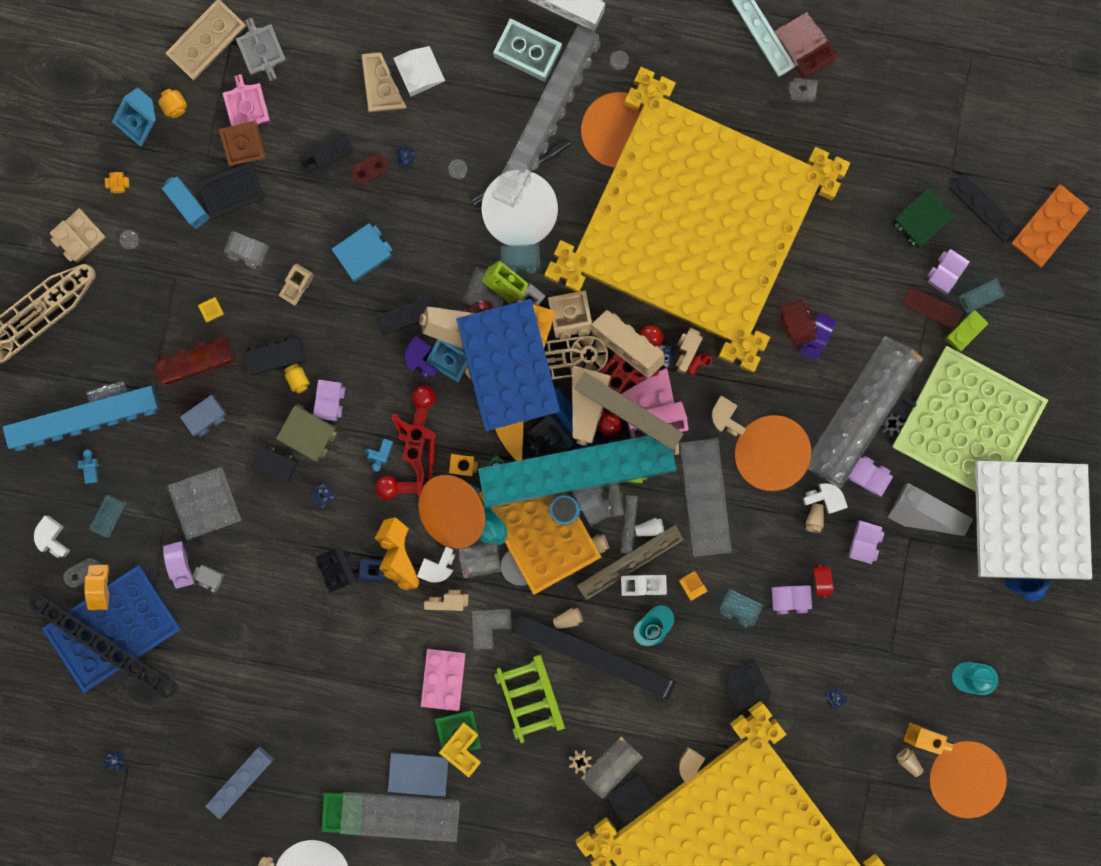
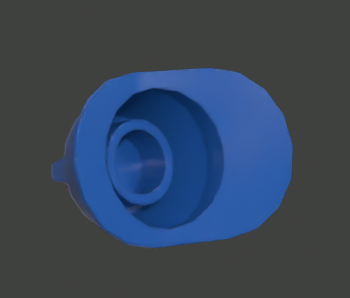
M1004 578L1005 586L1009 590L1020 593L1028 601L1044 599L1046 591L1051 584L1050 579Z

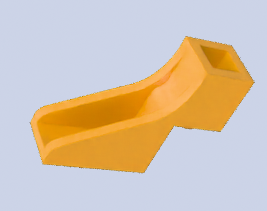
M397 518L386 519L383 521L375 537L383 548L388 549L379 569L384 572L387 578L394 580L401 589H415L419 585V579L407 556L404 545L405 536L409 528Z

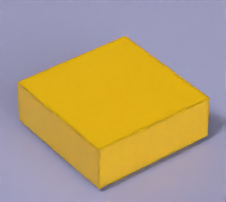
M216 297L198 305L206 323L224 315Z

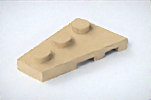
M362 54L361 59L368 112L406 109L407 107L390 75L391 73L382 54Z

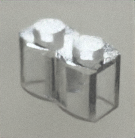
M232 231L224 252L228 254L227 258L238 262V259L246 261L244 265L255 269L256 266H262L269 246Z

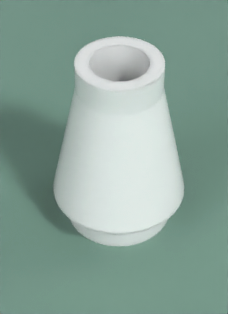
M654 518L636 525L637 537L660 535L664 532L662 519Z

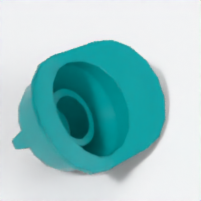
M483 505L485 525L479 540L483 543L501 545L507 538L506 525L491 508H486Z
M661 605L651 609L634 628V638L643 646L661 643L674 623V614L671 609Z
M963 662L954 669L952 681L960 691L987 695L996 689L998 675L991 666L986 664Z

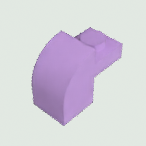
M182 541L163 546L166 569L175 588L194 584V578L188 566V555Z

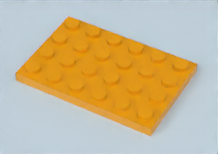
M480 492L479 495L484 503L483 493ZM567 493L491 508L506 525L507 538L505 543L534 595L602 558L580 517L573 524L562 525L556 522L551 517V514H548L553 500L562 495L568 496Z

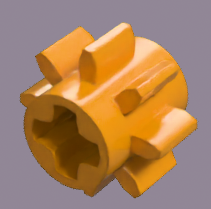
M123 172L109 173V178H105V188L110 189V193H124L125 187H129V178L124 177Z

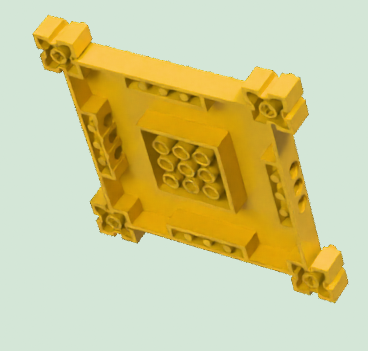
M640 67L634 80V85L638 86L636 90L631 87L624 105L636 111L639 110L640 106L643 109L576 253L573 252L574 246L560 240L554 253V257L558 258L556 263L550 262L544 277L555 283H559L560 279L567 281L565 287L575 292H580L586 277L581 274L597 280L731 342L724 343L718 358L731 364L735 359L741 361L739 367L753 373L761 359L756 356L757 351L763 352L770 336L757 330L753 335L751 332L817 188L820 189L818 195L831 201L834 199L841 184L836 182V179L842 180L850 162L837 156L832 161L827 158L828 152L815 147L806 164L669 101L676 82L663 76L660 81L653 79L654 72Z
M761 701L749 709L751 715L745 719L741 715L730 723L741 740L698 771L687 782L682 783L618 833L606 817L594 826L596 832L593 835L587 831L576 839V845L585 857L589 854L592 855L590 858L592 866H612L610 860H613L617 866H860L768 743L771 740L775 744L786 733L775 719L769 722L768 719L772 715ZM876 854L863 862L865 866H885Z

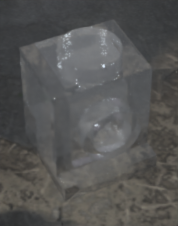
M794 78L793 82H790L788 89L791 99L814 102L818 80ZM800 86H805L806 91L802 92Z

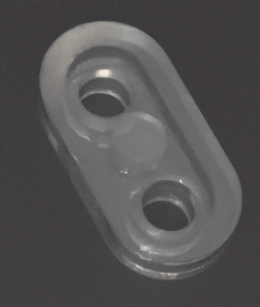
M86 559L66 570L64 582L70 587L79 586L85 583V576L88 574L89 565L101 564L96 559ZM74 573L78 576L76 581L72 579Z

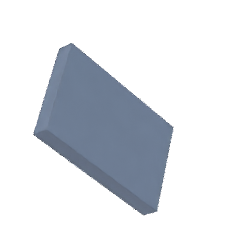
M391 753L388 792L445 797L448 760L438 756Z

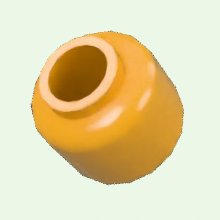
M167 89L161 93L162 97L159 99L158 104L165 116L174 119L186 112L187 103L180 91Z

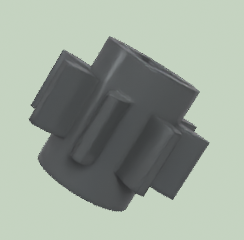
M893 412L889 413V417L882 415L884 421L878 423V425H883L882 433L889 431V436L893 435V431L900 433L898 427L904 425V423H899L900 415L893 417ZM888 420H894V428L887 427L889 425Z

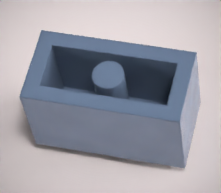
M211 395L180 418L193 436L199 435L201 437L209 432L208 428L213 424L217 426L222 423L227 413L216 397Z

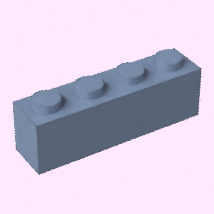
M261 746L257 748L205 807L217 818H222L270 765L274 758Z

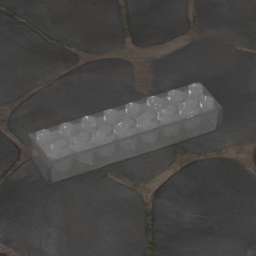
M885 336L812 450L808 470L831 484L842 488L922 362L923 358L917 352Z

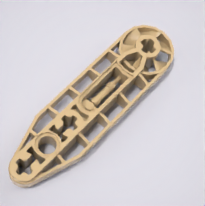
M82 264L48 277L0 315V364L9 360L77 306L96 277L95 270L91 266ZM84 270L87 271V278L82 277ZM61 276L62 279L51 288L47 286V283L52 279ZM73 281L74 288L68 291L66 285L68 282ZM44 286L47 291L34 300L32 295ZM53 294L58 295V296L56 297V298H57V301H56V302L53 301V299H54L53 296H52ZM76 295L77 299L72 306L65 309L63 304ZM29 298L32 303L19 312L16 307ZM58 308H61L64 312L51 321L48 316ZM33 309H36V310H34L29 316H27L25 319L21 320L24 316H26V315H27L29 312H31ZM14 310L17 315L4 324L1 319ZM38 313L40 314V315H39L37 318H35L32 322H30L28 325H26L27 322H29L32 318L36 317V316L38 315ZM45 319L49 324L36 333L33 328ZM21 320L20 324L15 327L14 324ZM22 325H26L23 329L18 331L19 327H21ZM8 329L12 330V332L14 333L13 336L11 335V333L7 331ZM30 331L33 336L21 345L18 340ZM7 334L8 337L5 340H2L3 336Z
M594 336L574 337L546 341L545 343L548 344V352H545L546 356L562 354L561 358H547L548 363L563 360V364L549 366V370L552 372V380L572 377V367L583 368L584 363L586 364L584 369L599 372L608 360L606 345ZM577 340L572 348H570L569 341ZM567 341V349L550 350V343ZM587 350H591V353H594L591 360H587V357L584 358L583 356ZM599 352H606V354L597 355ZM565 353H570L571 363H566ZM594 362L598 364L599 369L595 366ZM467 366V368L465 369V373L467 377L471 379L469 368ZM570 367L571 375L554 377L553 369Z

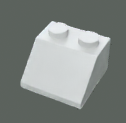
M430 46L410 50L394 58L410 97L445 82Z

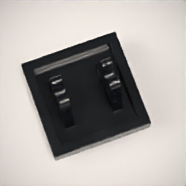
M549 414L524 435V438L531 445V449L535 450L536 455L540 457L565 452L576 443L554 414Z
M341 546L315 557L317 566L321 570L325 585L330 593L356 582L353 575L358 573V570L351 571L346 559L347 556L351 555L350 551L344 553Z

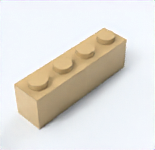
M606 310L591 324L594 337L600 339L608 348L648 379L664 364L663 351L659 347H654L650 344L645 336L637 334L632 326L624 324L616 314H611Z

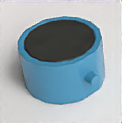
M562 495L553 500L548 514H551V517L556 522L562 525H569L578 519L583 508L579 506L574 498Z

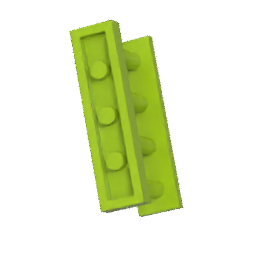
M541 654L533 656L534 661H531V664L502 673L501 667L497 668V673L494 674L497 684L502 685L516 727L513 728V733L516 740L520 739V743L525 741L523 735L550 726L552 728L556 727L557 731L565 729ZM532 671L539 673L540 679L537 682L508 691L505 680ZM539 689L540 691L544 690L546 697L542 701L514 709L512 698ZM543 708H550L552 716H549V719L520 727L517 717Z

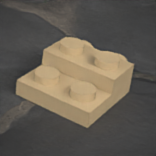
M80 208L50 232L52 235L50 240L57 247L62 246L65 250L63 254L69 261L74 260L77 263L106 238Z
M586 290L548 298L550 310L556 311L553 319L556 338L567 339L574 334H579V336L590 334V331H592V320Z
M692 328L689 329L687 334L683 333L677 344L680 346L678 351L685 354H681L676 363V366H678L677 372L681 374L686 372L703 338L699 336L700 332Z
M448 590V593L444 594V601H441V597H430L429 600H426L424 602V610L463 611L465 606H468L469 595L461 594V590Z

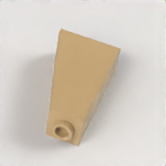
M427 307L424 314H421L419 323L422 325L423 334L463 348L456 318L475 313Z
M573 366V438L577 440V444L587 446L588 443L593 444L603 407L574 388L584 372L608 387L612 377Z

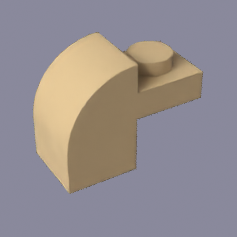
M295 264L286 277V284L279 296L294 306L297 305L304 291L309 287L314 274L299 264Z
M723 396L719 397L712 409V423L719 432H722L724 427H727V432L735 437L737 435L742 436L746 428L730 419L737 405Z
M687 747L679 761V773L684 782H687L698 773V769L705 760L702 755Z

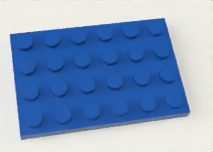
M531 299L456 318L485 431L560 412Z
M140 565L107 585L110 594L108 610H88L86 600L69 610L138 657L181 630V627ZM69 619L67 622L69 629L73 630L76 626L75 621ZM52 623L42 628L83 693L120 670ZM85 630L83 636L86 640H90L92 634L89 630ZM101 641L99 647L102 651H106L108 645L105 641ZM117 651L115 658L117 661L122 662L124 655Z

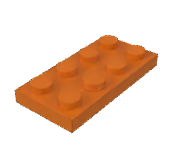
M1060 184L1011 244L1041 268L1090 208Z

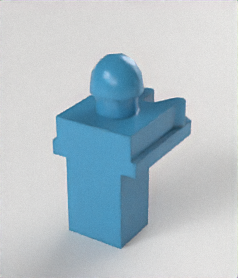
M383 439L379 452L370 449L365 450L368 460L374 462L372 464L373 471H379L381 464L386 466L393 441Z
M85 450L83 452L84 460L78 461V469H83L85 484L98 482V460L92 459V452L90 450Z

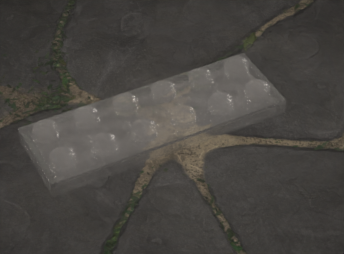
M718 438L680 443L693 557L732 553Z

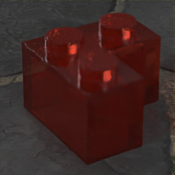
M799 299L780 306L782 326L787 338L791 339L794 347L816 339L818 329L815 321H811L809 316L811 312L808 304L804 305L803 300Z

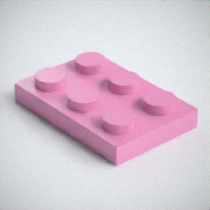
M427 649L421 707L459 711L466 653Z

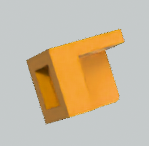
M695 571L678 580L690 601L707 592Z

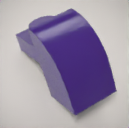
M818 313L799 353L817 361L832 334L836 320Z
M417 336L414 337L406 349V364L412 372H415L420 367L419 372L427 378L429 376L434 378L438 371L423 361L432 347Z

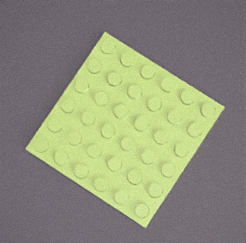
M945 346L915 402L917 403L916 407L912 408L892 448L976 492L975 462H1016L1048 400L958 351Z

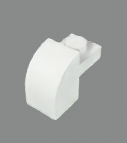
M818 484L820 492L817 493L816 490L805 493L806 497L802 498L804 505L823 500L827 514L848 508L843 493L832 484Z
M44 516L34 532V541L37 548L41 552H46L50 548L49 552L57 558L59 556L66 557L70 550L55 540L64 526L50 516Z
M446 547L439 564L425 558L417 577L434 583L447 579L453 572L452 569L447 568V565H452L455 554H453L454 549Z
M666 575L621 576L622 596L667 594Z

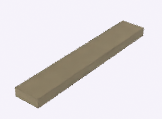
M584 372L574 388L671 450L675 449L684 433Z
M676 525L580 583L577 587L584 598L588 600L620 580L621 576L630 574L684 539Z

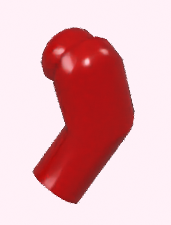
M708 353L693 356L686 372L695 375L698 367L712 363V357Z

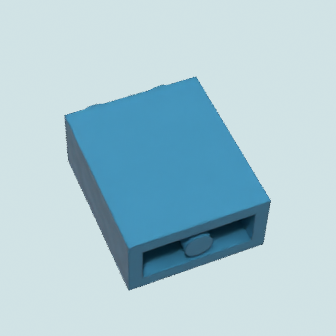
M171 177L164 183L163 191L192 227L197 229L211 218L181 179Z
M370 223L332 248V251L354 282L392 257L390 254L393 251L387 241L384 243L379 238L382 235L376 225L372 227Z

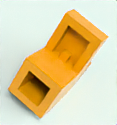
M89 565L88 574L85 576V599L88 610H108L110 595L107 586L108 565Z

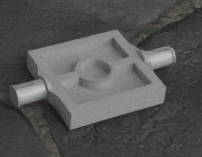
M249 18V20H245L249 31L245 35L236 38V41L250 74L253 75L260 71H266L269 81H273V79H277L273 68L277 64L285 62V56L272 25L256 28L253 18Z

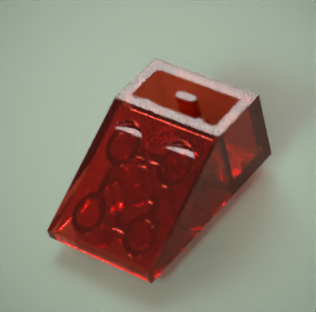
M807 12L774 31L803 81L838 59V55Z

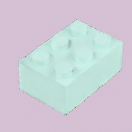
M509 19L493 55L495 58L545 82L562 49V43L515 20Z

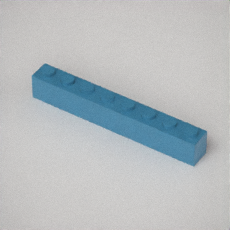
M149 386L3 426V431L8 449H14L15 452L25 450L26 446L30 444L36 447L45 444V440L52 439V442L62 440L63 435L70 434L72 437L82 434L81 431L89 429V432L101 429L100 425L103 424L113 426L119 424L118 420L125 418L126 421L137 419V415L140 414L145 416L156 414L155 410L160 409L155 387Z

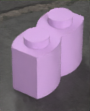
M951 249L948 252L943 251L938 259L940 264L937 268L933 267L927 275L929 277L927 283L945 295L950 292L969 264L968 260Z
M318 380L313 415L320 419L337 421L338 417L341 418L343 406H340V399H344L345 387H342L343 383Z
M866 456L863 458L858 457L847 478L871 493L882 497L893 478L889 474L891 471L883 466L879 468L874 466V461Z
M858 520L848 557L869 564L876 561L879 550L876 549L877 544L882 542L884 536L882 527Z
M810 585L771 587L772 609L777 611V614H789L788 610H796V613H808V609H812Z

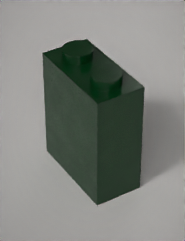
M928 188L893 220L895 223L893 226L899 233L903 232L906 235V241L913 248L916 246L919 249L955 216L933 191Z

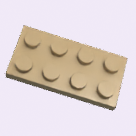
M216 0L165 54L194 81L246 27V24L223 2Z

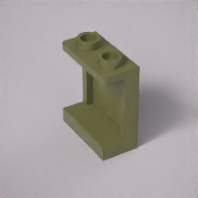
M297 404L293 407L276 439L317 462L320 458L324 459L329 450L326 448L329 441L333 442L338 432H336L337 426L330 425L304 410L303 406Z

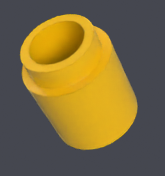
M294 364L284 370L286 373L284 376L292 392L299 394L308 389L307 386L310 383L302 367Z

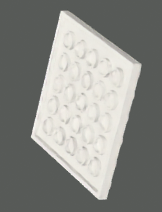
M976 461L978 577L1092 579L1088 464Z

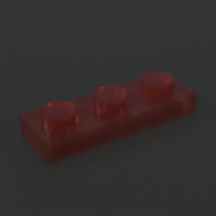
M912 287L909 288L902 303L903 306L952 329H955L963 311Z

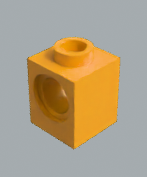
M451 454L449 473L473 476V472L477 473L478 461H474L475 457ZM462 460L469 462V468L466 471H461L458 467L459 462Z

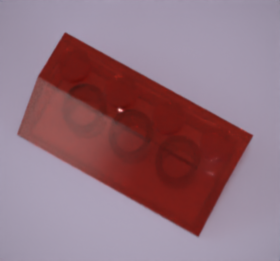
M222 336L214 339V343L208 345L206 342L198 344L194 350L188 351V349L178 351L176 356L170 357V355L160 357L159 362L155 363L158 383L166 386L236 362L237 358L231 340L229 338L225 339Z

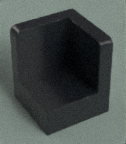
M895 392L885 409L893 412L896 416L900 415L902 420H906L917 403L900 392Z

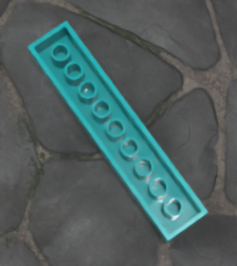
M644 436L479 468L478 471L485 507L493 508L676 472L673 450L650 436Z

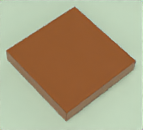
M256 120L219 129L229 167L266 158Z

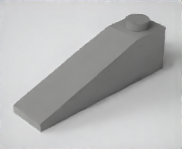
M909 483L904 484L887 517L906 527L965 536L973 521L971 517Z

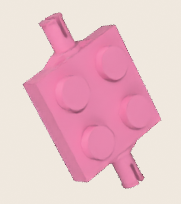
M242 74L234 76L237 87L232 91L223 93L231 126L256 120L257 125L269 122L270 118L261 84L244 85Z

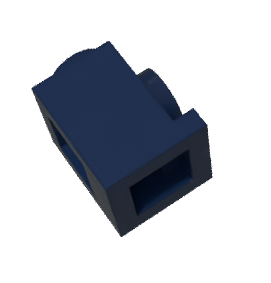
M361 559L357 582L381 584L382 579L385 580L386 578L384 572L379 569L382 561ZM369 571H374V572H375V576H374V575H369L368 572H369Z

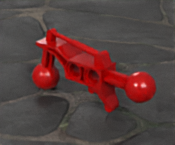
M647 325L639 333L640 336H645L654 347L660 346L663 341L662 330L655 325ZM616 353L599 371V373L605 374L616 362L619 363L611 374L612 378L609 385L611 389L621 394L630 380L635 384H639L641 380L648 379L644 375L637 377L635 374L642 373L635 368L629 373L624 372L623 366L628 362ZM657 370L651 377L658 376L659 370ZM613 379H621L622 385L619 388H614L611 385ZM602 410L597 427L598 431L605 437H614L621 430V420L615 414L605 413Z
M421 385L413 391L412 401L416 406L413 425L403 422L397 414L391 416V420L394 422L399 434L398 439L406 442L403 460L412 464L417 473V482H397L392 476H382L375 484V492L381 499H393L398 493H417V495H421L425 478L421 461L425 439H429L428 481L432 479L436 434L424 427L427 410L436 401V393L430 386ZM401 426L408 433L407 435L402 434ZM416 429L422 432V437L419 440L412 438V432ZM412 448L418 450V457L415 459H410L408 456V451Z

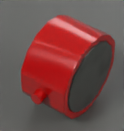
M818 564V568H812L814 591L816 597L823 596V599H826L827 595H833L832 575L829 566L822 567V564Z

